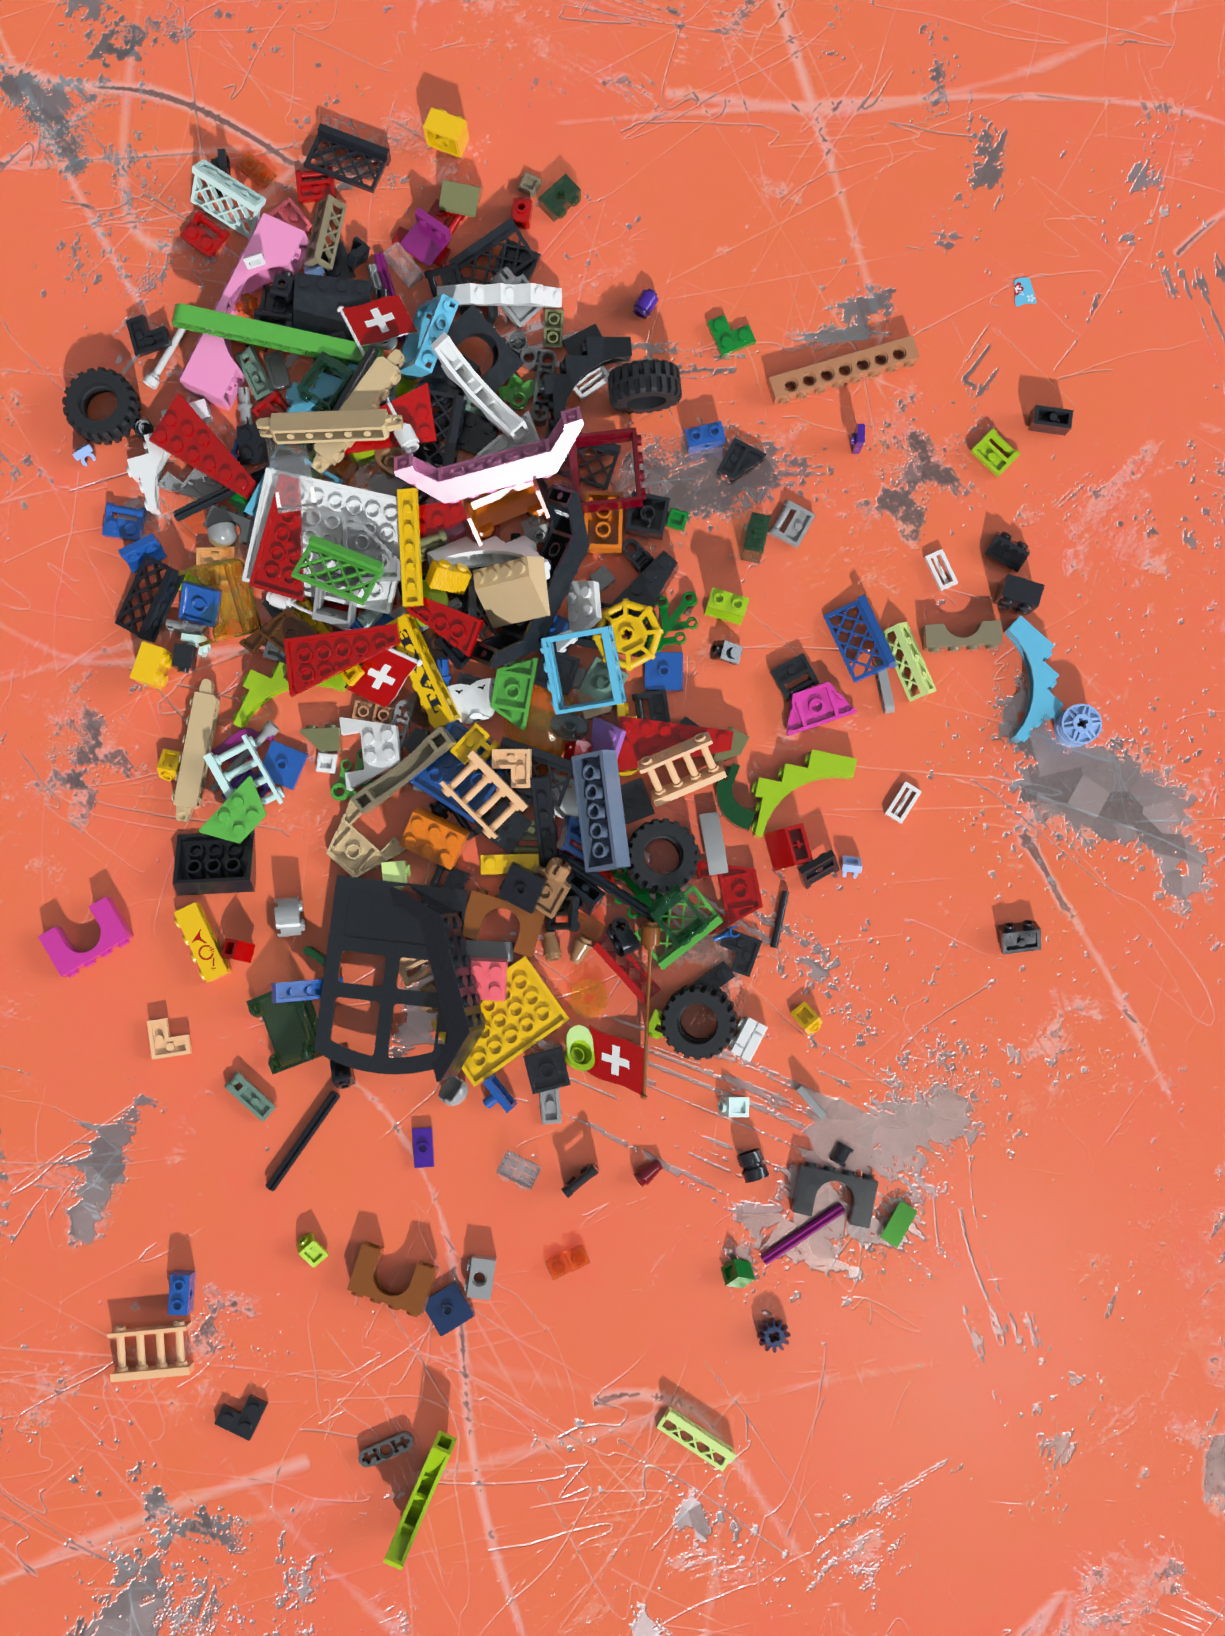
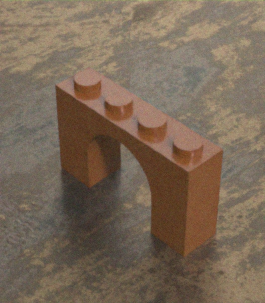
M477 888V891L472 890L466 907L463 936L478 940L486 916L496 909H508L517 916L520 923V931L513 952L532 958L546 915L537 909L531 914L498 897L499 894L493 897L488 895L489 891L480 888Z
M368 1241L362 1243L347 1290L352 1291L351 1294L357 1297H369L371 1302L381 1304V1302L386 1303L393 1310H405L410 1316H421L425 1312L439 1267L419 1261L407 1290L399 1293L390 1292L380 1284L377 1275L378 1266L385 1247Z

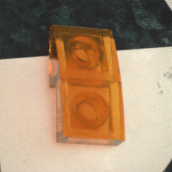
M249 151L236 164V167L264 190L277 177L263 162L261 163Z
M583 1245L574 1247L545 1261L552 1280H556L571 1271L574 1272L590 1263Z

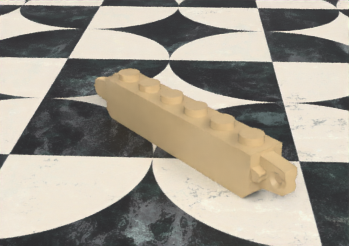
M395 349L387 359L383 356L377 357L340 410L378 409L381 401L386 400L389 396V390L392 386L396 385L401 379L402 372L400 368L405 361L401 350ZM355 441L315 443L314 450L317 452V455L311 467L322 474L331 464L335 466L336 463L341 462L344 458V452Z
M387 409L271 413V417L259 418L255 422L257 428L260 429V436L264 438L273 437L274 442L277 444L386 440L389 437V431L403 429L402 415L388 414Z
M208 678L203 679L199 692H194V696L190 699V707L192 708L190 715L186 719L188 729L187 734H184L182 740L184 749L179 756V763L181 765L180 770L177 771L175 776L177 786L176 790H173L172 801H174L173 805H176V820L182 822H189L193 809H198L202 804L209 767L203 756L211 753L221 704L219 698L214 695L215 683L208 680Z

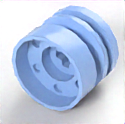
M1082 703L1072 705L1063 710L1054 720V735L1060 743L1067 747L1074 748L1085 745L1097 738L1101 732V716L1090 705ZM1082 722L1083 725L1078 727L1077 723Z

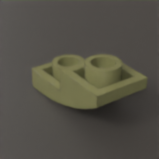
M545 309L543 347L562 348L564 310Z

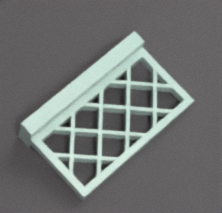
M205 159L193 165L192 173L195 175L190 202L246 238H249L251 234L253 235L256 229V222L260 216L261 207L265 205L266 198ZM200 178L206 181L207 187L203 186ZM215 188L222 192V197H219ZM210 189L214 197L213 200H210L206 190ZM199 192H201L205 202L197 198ZM231 198L237 201L239 206L235 207ZM225 199L230 209L226 210L221 200ZM216 202L221 212L216 211L212 203ZM246 208L254 212L253 217H250ZM239 209H241L245 217L243 220H241L237 212ZM229 212H232L236 222L230 219ZM244 222L248 223L251 229L250 232L245 229Z

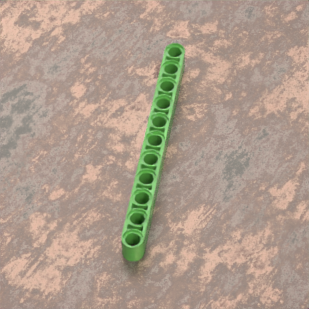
M177 303L174 307L171 324L180 329L349 365V363L358 365L363 358L354 341ZM372 345L362 346V347H363L364 351L366 352L367 349H368V347H369V346H372ZM373 346L379 350L377 357L383 356V349Z

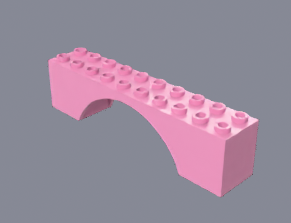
M263 213L262 217L257 220L256 229L253 235L249 236L245 251L241 252L239 263L232 270L231 279L228 285L224 286L220 301L216 302L214 311L237 315L241 306L253 293L261 289L263 285L273 283L275 273L281 274V271H287L295 278V273H299L304 263L309 242L305 231ZM262 251L266 264L250 270L247 269L243 257ZM201 334L198 337L195 350L189 355V362L186 368H183L180 373V381L189 393L202 399L205 398L206 401L230 411L238 395L237 388L242 387L246 378L234 360L230 339Z

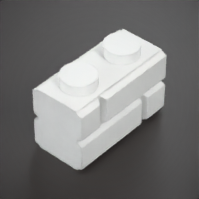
M746 1016L745 1019H740L736 1027L739 1031L736 1036L733 1035L728 1046L730 1047V1052L750 1062L768 1027Z

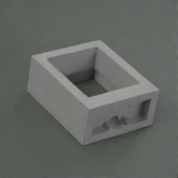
M336 572L330 573L332 579L343 577ZM325 574L318 576L317 580L326 582L329 581V578ZM357 578L348 580L350 587L360 584ZM345 581L336 584L347 587ZM316 587L312 619L349 629L355 622L357 603L350 601L348 612L324 606L325 590ZM359 589L352 591L358 597Z

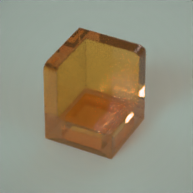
M345 457L336 466H330L333 474L347 484L359 470L354 461L350 462Z

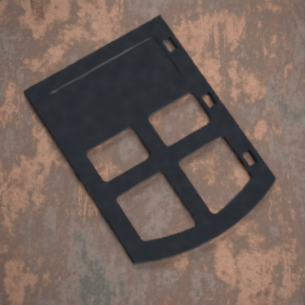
M337 875L314 1050L344 1066L366 1072L397 1075L433 1070L432 1062L437 1061L448 1039L438 993L404 990L397 987L401 958L429 960L420 920L401 907H394L389 888L394 886H412L451 910L460 912L462 935L468 890ZM344 951L384 955L386 962L382 986L340 982L339 974L342 953ZM338 997L370 1000L380 1003L373 1055L354 1051L331 1039L335 1005ZM396 1004L438 1009L435 1043L432 1052L410 1057H389L393 1013ZM439 1032H446L444 1044L438 1043Z

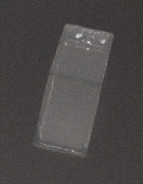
M265 437L278 514L317 508L306 443L277 444L274 442L273 437Z

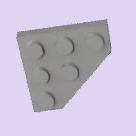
M343 523V547L384 563V574L381 580L378 579L377 582L401 581L400 559L363 523ZM350 567L343 569L345 575L356 573ZM367 574L361 576L363 582H368L373 579V576Z

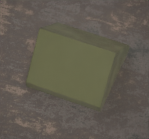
M443 179L439 210L475 218L483 187Z

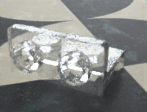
M633 456L610 480L612 489L615 492H623V498L630 497L632 491H636ZM640 464V470H644L646 480L651 474L650 470L643 466V464Z

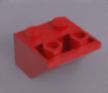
M803 823L764 834L773 871L813 860Z

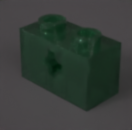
M564 174L538 198L539 207L555 222L558 218H563L571 206L575 207L580 202L581 189L567 174Z

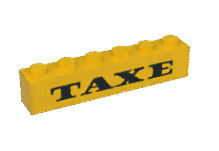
M404 614L387 623L399 624L401 644L397 645L395 650L417 660L421 659L423 662L421 666H416L409 676L412 680L413 689L420 697V704L428 714V721L431 726L437 729L440 726L444 727L460 719L459 712L414 616Z

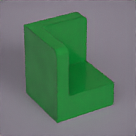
M732 1259L721 1267L725 1286L744 1288L755 1280L749 1261Z

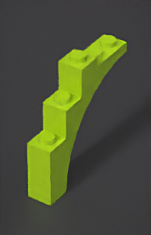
M279 662L278 665H275L272 670V679L252 669L249 673L245 674L243 687L249 690V692L244 694L241 700L242 706L234 714L233 724L244 729L251 717L262 705L273 697L289 690L288 681L283 678L287 673L285 663ZM338 674L316 686L333 688L345 693L348 684Z
M812 749L809 754L806 753L804 765H807V767L785 763L783 768H779L778 779H781L780 781L761 777L757 779V782L753 781L751 792L754 793V798L761 799L760 802L757 801L755 808L758 816L757 821L753 820L751 831L754 832L753 836L763 837L767 821L773 810L794 789L820 779L841 778L851 780L854 777L857 759Z
M438 1431L383 1563L402 1571L457 1438Z

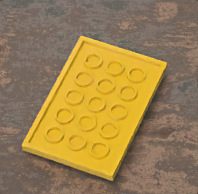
M526 956L508 968L507 997L505 1001L481 1000V1012L486 1020L485 1029L463 1065L462 1070L475 1087L570 1019ZM437 1018L430 1023L435 1031L437 1027ZM439 1032V1037L445 1043L446 1032Z

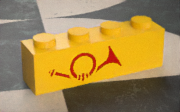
M194 902L174 912L176 916L174 921L177 927L181 928L184 933L182 938L185 944L189 945L192 950L190 955L193 961L198 963L200 967L199 974L201 978L206 980V982H212L231 973L232 970L226 958L221 957L222 949L200 903Z

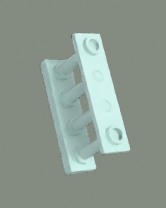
M247 734L241 736L244 742L220 755H214L211 752L203 756L227 799L237 790L232 788L230 784L231 779L258 765L263 776L254 780L256 788L268 783L273 792L261 798L263 806L276 799L279 804L284 802L283 798L285 795L280 787L277 788L266 770L254 748L257 745L252 736L248 737ZM249 749L254 759L228 773L227 771L223 772L220 767L223 761Z

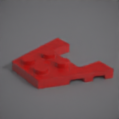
M699 861L697 863L698 878L710 877L707 862ZM728 865V873L717 874L719 875L726 914L721 915L723 922L713 929L709 935L717 933L763 907L756 869Z

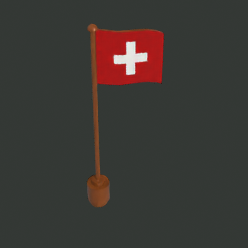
M643 922L641 927V945L644 946V949L648 950L644 1048L627 1039L603 1033L589 1025V1032L593 1039L595 1063L587 1072L601 1080L624 1086L640 1094L643 1100L648 1097L646 1095L651 964L652 950H656V946H660L661 927H659V922Z

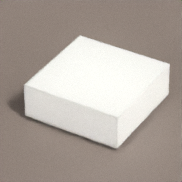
M318 752L316 772L336 774L338 755Z

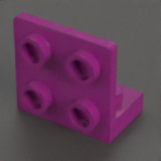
M418 208L415 212L416 223L401 241L400 247L430 267L451 240V233L448 227L421 208Z

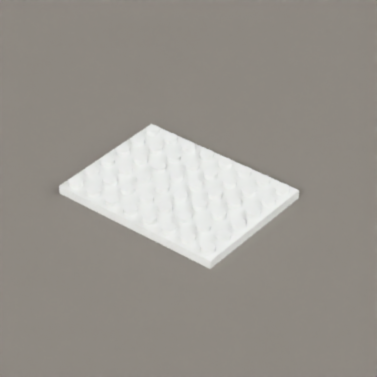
M266 468L242 581H250L280 474L300 480L303 553L309 545L308 540L312 534L343 546V523H363L400 559L398 503L396 496ZM310 552L308 556L309 561L320 558L318 554ZM333 560L325 562L327 568L338 566L337 562ZM322 563L312 566L314 572L324 570ZM309 567L304 568V575L311 573ZM398 581L377 582L364 606L357 603V607L391 615ZM304 582L305 595L315 597L316 587ZM334 584L335 587L340 590L347 588L344 586ZM363 588L359 589L358 597L362 598L364 595ZM325 591L324 600L349 605L350 600Z

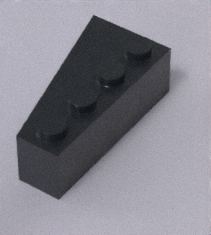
M663 550L611 604L616 605L623 601V599L628 598L629 601L651 606L654 610L679 570L678 562ZM647 617L643 620L644 625L648 621Z

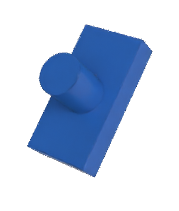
M494 1073L483 1082L490 1091V1094L483 1099V1103L487 1108L490 1109L496 1103H499L505 1112L508 1113L517 1105V1102Z

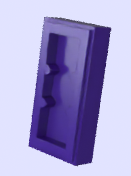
M857 424L854 433H851L850 444L852 445V454H859L865 443L864 424Z
M433 1127L413 1128L414 1168L434 1167Z

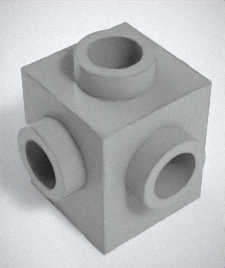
M543 515L532 516L527 520L520 521L524 535L533 540L535 544H542L546 541L551 527L549 521L544 520Z

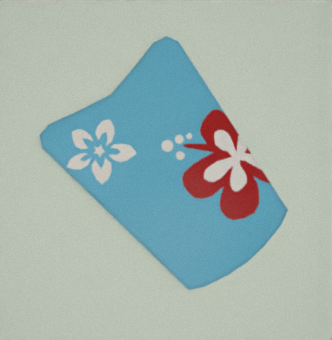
M1022 277L1014 280L1015 305L1018 307L1023 304H1036L1037 301L1030 278Z

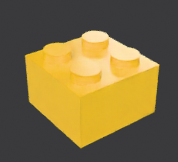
M431 107L423 126L427 146L462 158L469 141L467 121L459 115L453 116L441 108L435 109Z
M142 641L129 678L140 684L162 690L163 686L165 687L168 682L167 674L169 668H172L173 654L165 648Z

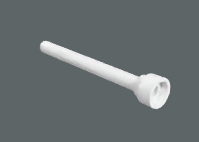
M178 328L171 340L172 346L166 348L153 372H150L149 375L146 374L143 382L147 386L155 390L160 384L159 376L185 334V329Z

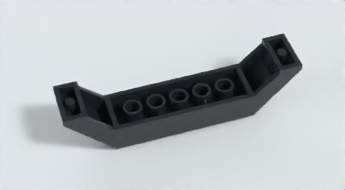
M552 484L544 500L548 504L551 531L539 555L547 559L550 564V578L546 580L550 616L504 626L502 632L481 642L476 641L471 657L468 658L494 669L540 649L541 638L546 637L549 628L553 624V620L590 546L580 496L576 490Z
M394 886L389 888L394 907H401L420 920L448 1034V1039L437 1061L432 1062L436 1082L459 1074L482 1035L486 1020L481 1012V999L475 987L476 979L471 973V959L466 951V939L462 935L460 917L455 911L412 886Z

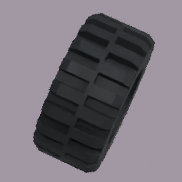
M646 359L643 361H632V363H625L622 366L615 367L608 376L610 404L616 411L619 410L622 413L642 414L662 411V409L675 406L682 397L679 368L676 364L667 360Z
M98 367L97 371L94 368H89L87 373H78L79 377L77 379L72 378L70 381L71 386L66 387L64 391L66 397H63L62 403L66 406L63 407L64 415L67 417L66 420L73 429L87 441H92L98 445H101L102 442L105 445H111L112 441L119 443L122 441V437H129L131 435L129 433L130 430H134L136 420H140L141 415L138 411H141V404L138 394L125 377L117 374L115 370L108 369L107 371L104 367ZM105 392L114 393L117 396V406L112 415L100 421L90 420L87 415L90 401L98 394Z
M666 818L662 820L653 819L651 822L643 823L633 832L628 840L631 866L626 867L625 870L627 874H630L632 882H636L640 889H646L648 893L652 894L659 893V895L668 892L672 893L682 888L692 878L698 868L697 863L700 856L697 852L699 847L698 844L695 845V837L693 834L690 835L688 833L689 829L686 826L681 827L679 822H670ZM662 839L674 845L679 855V862L672 872L658 874L646 865L643 857L644 850L651 841Z
M698 982L692 983L689 986L685 985L676 991L666 1002L662 1011V1034L666 1036L667 1044L669 1046L672 1045L677 1054L681 1052L684 1054L683 1057L687 1059L690 1057H694V1060H701V1058L710 1059L713 1055L720 1054L729 1045L737 1026V1014L734 1011L733 1002L727 998L728 995L725 992H720L716 986L711 987L709 983L698 984ZM691 1004H703L709 1007L717 1018V1027L714 1033L707 1038H696L688 1034L681 1023V1016L686 1007Z

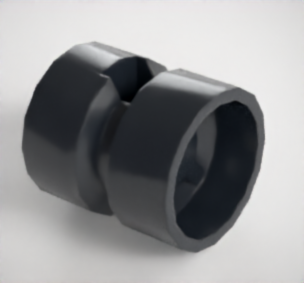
M760 1148L751 1149L736 1156L740 1167L744 1168L742 1174L745 1183L754 1182L769 1175L766 1164H762L764 1158Z

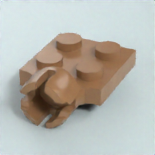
M558 857L552 858L546 868L539 865L534 871L548 879L536 909L551 919L557 914L571 888V885L567 882L571 866L567 862L564 866H560L563 859Z

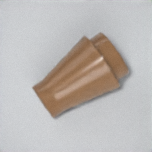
M555 932L544 933L543 957L546 958V961L561 959L562 951L555 937Z
M579 934L578 938H575L569 960L580 965L583 958L593 947V940Z

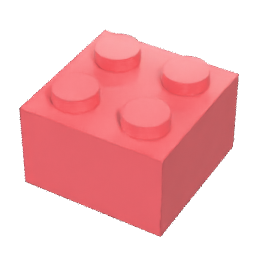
M470 957L471 973L475 976V987L480 999L505 1001L507 997L508 958Z

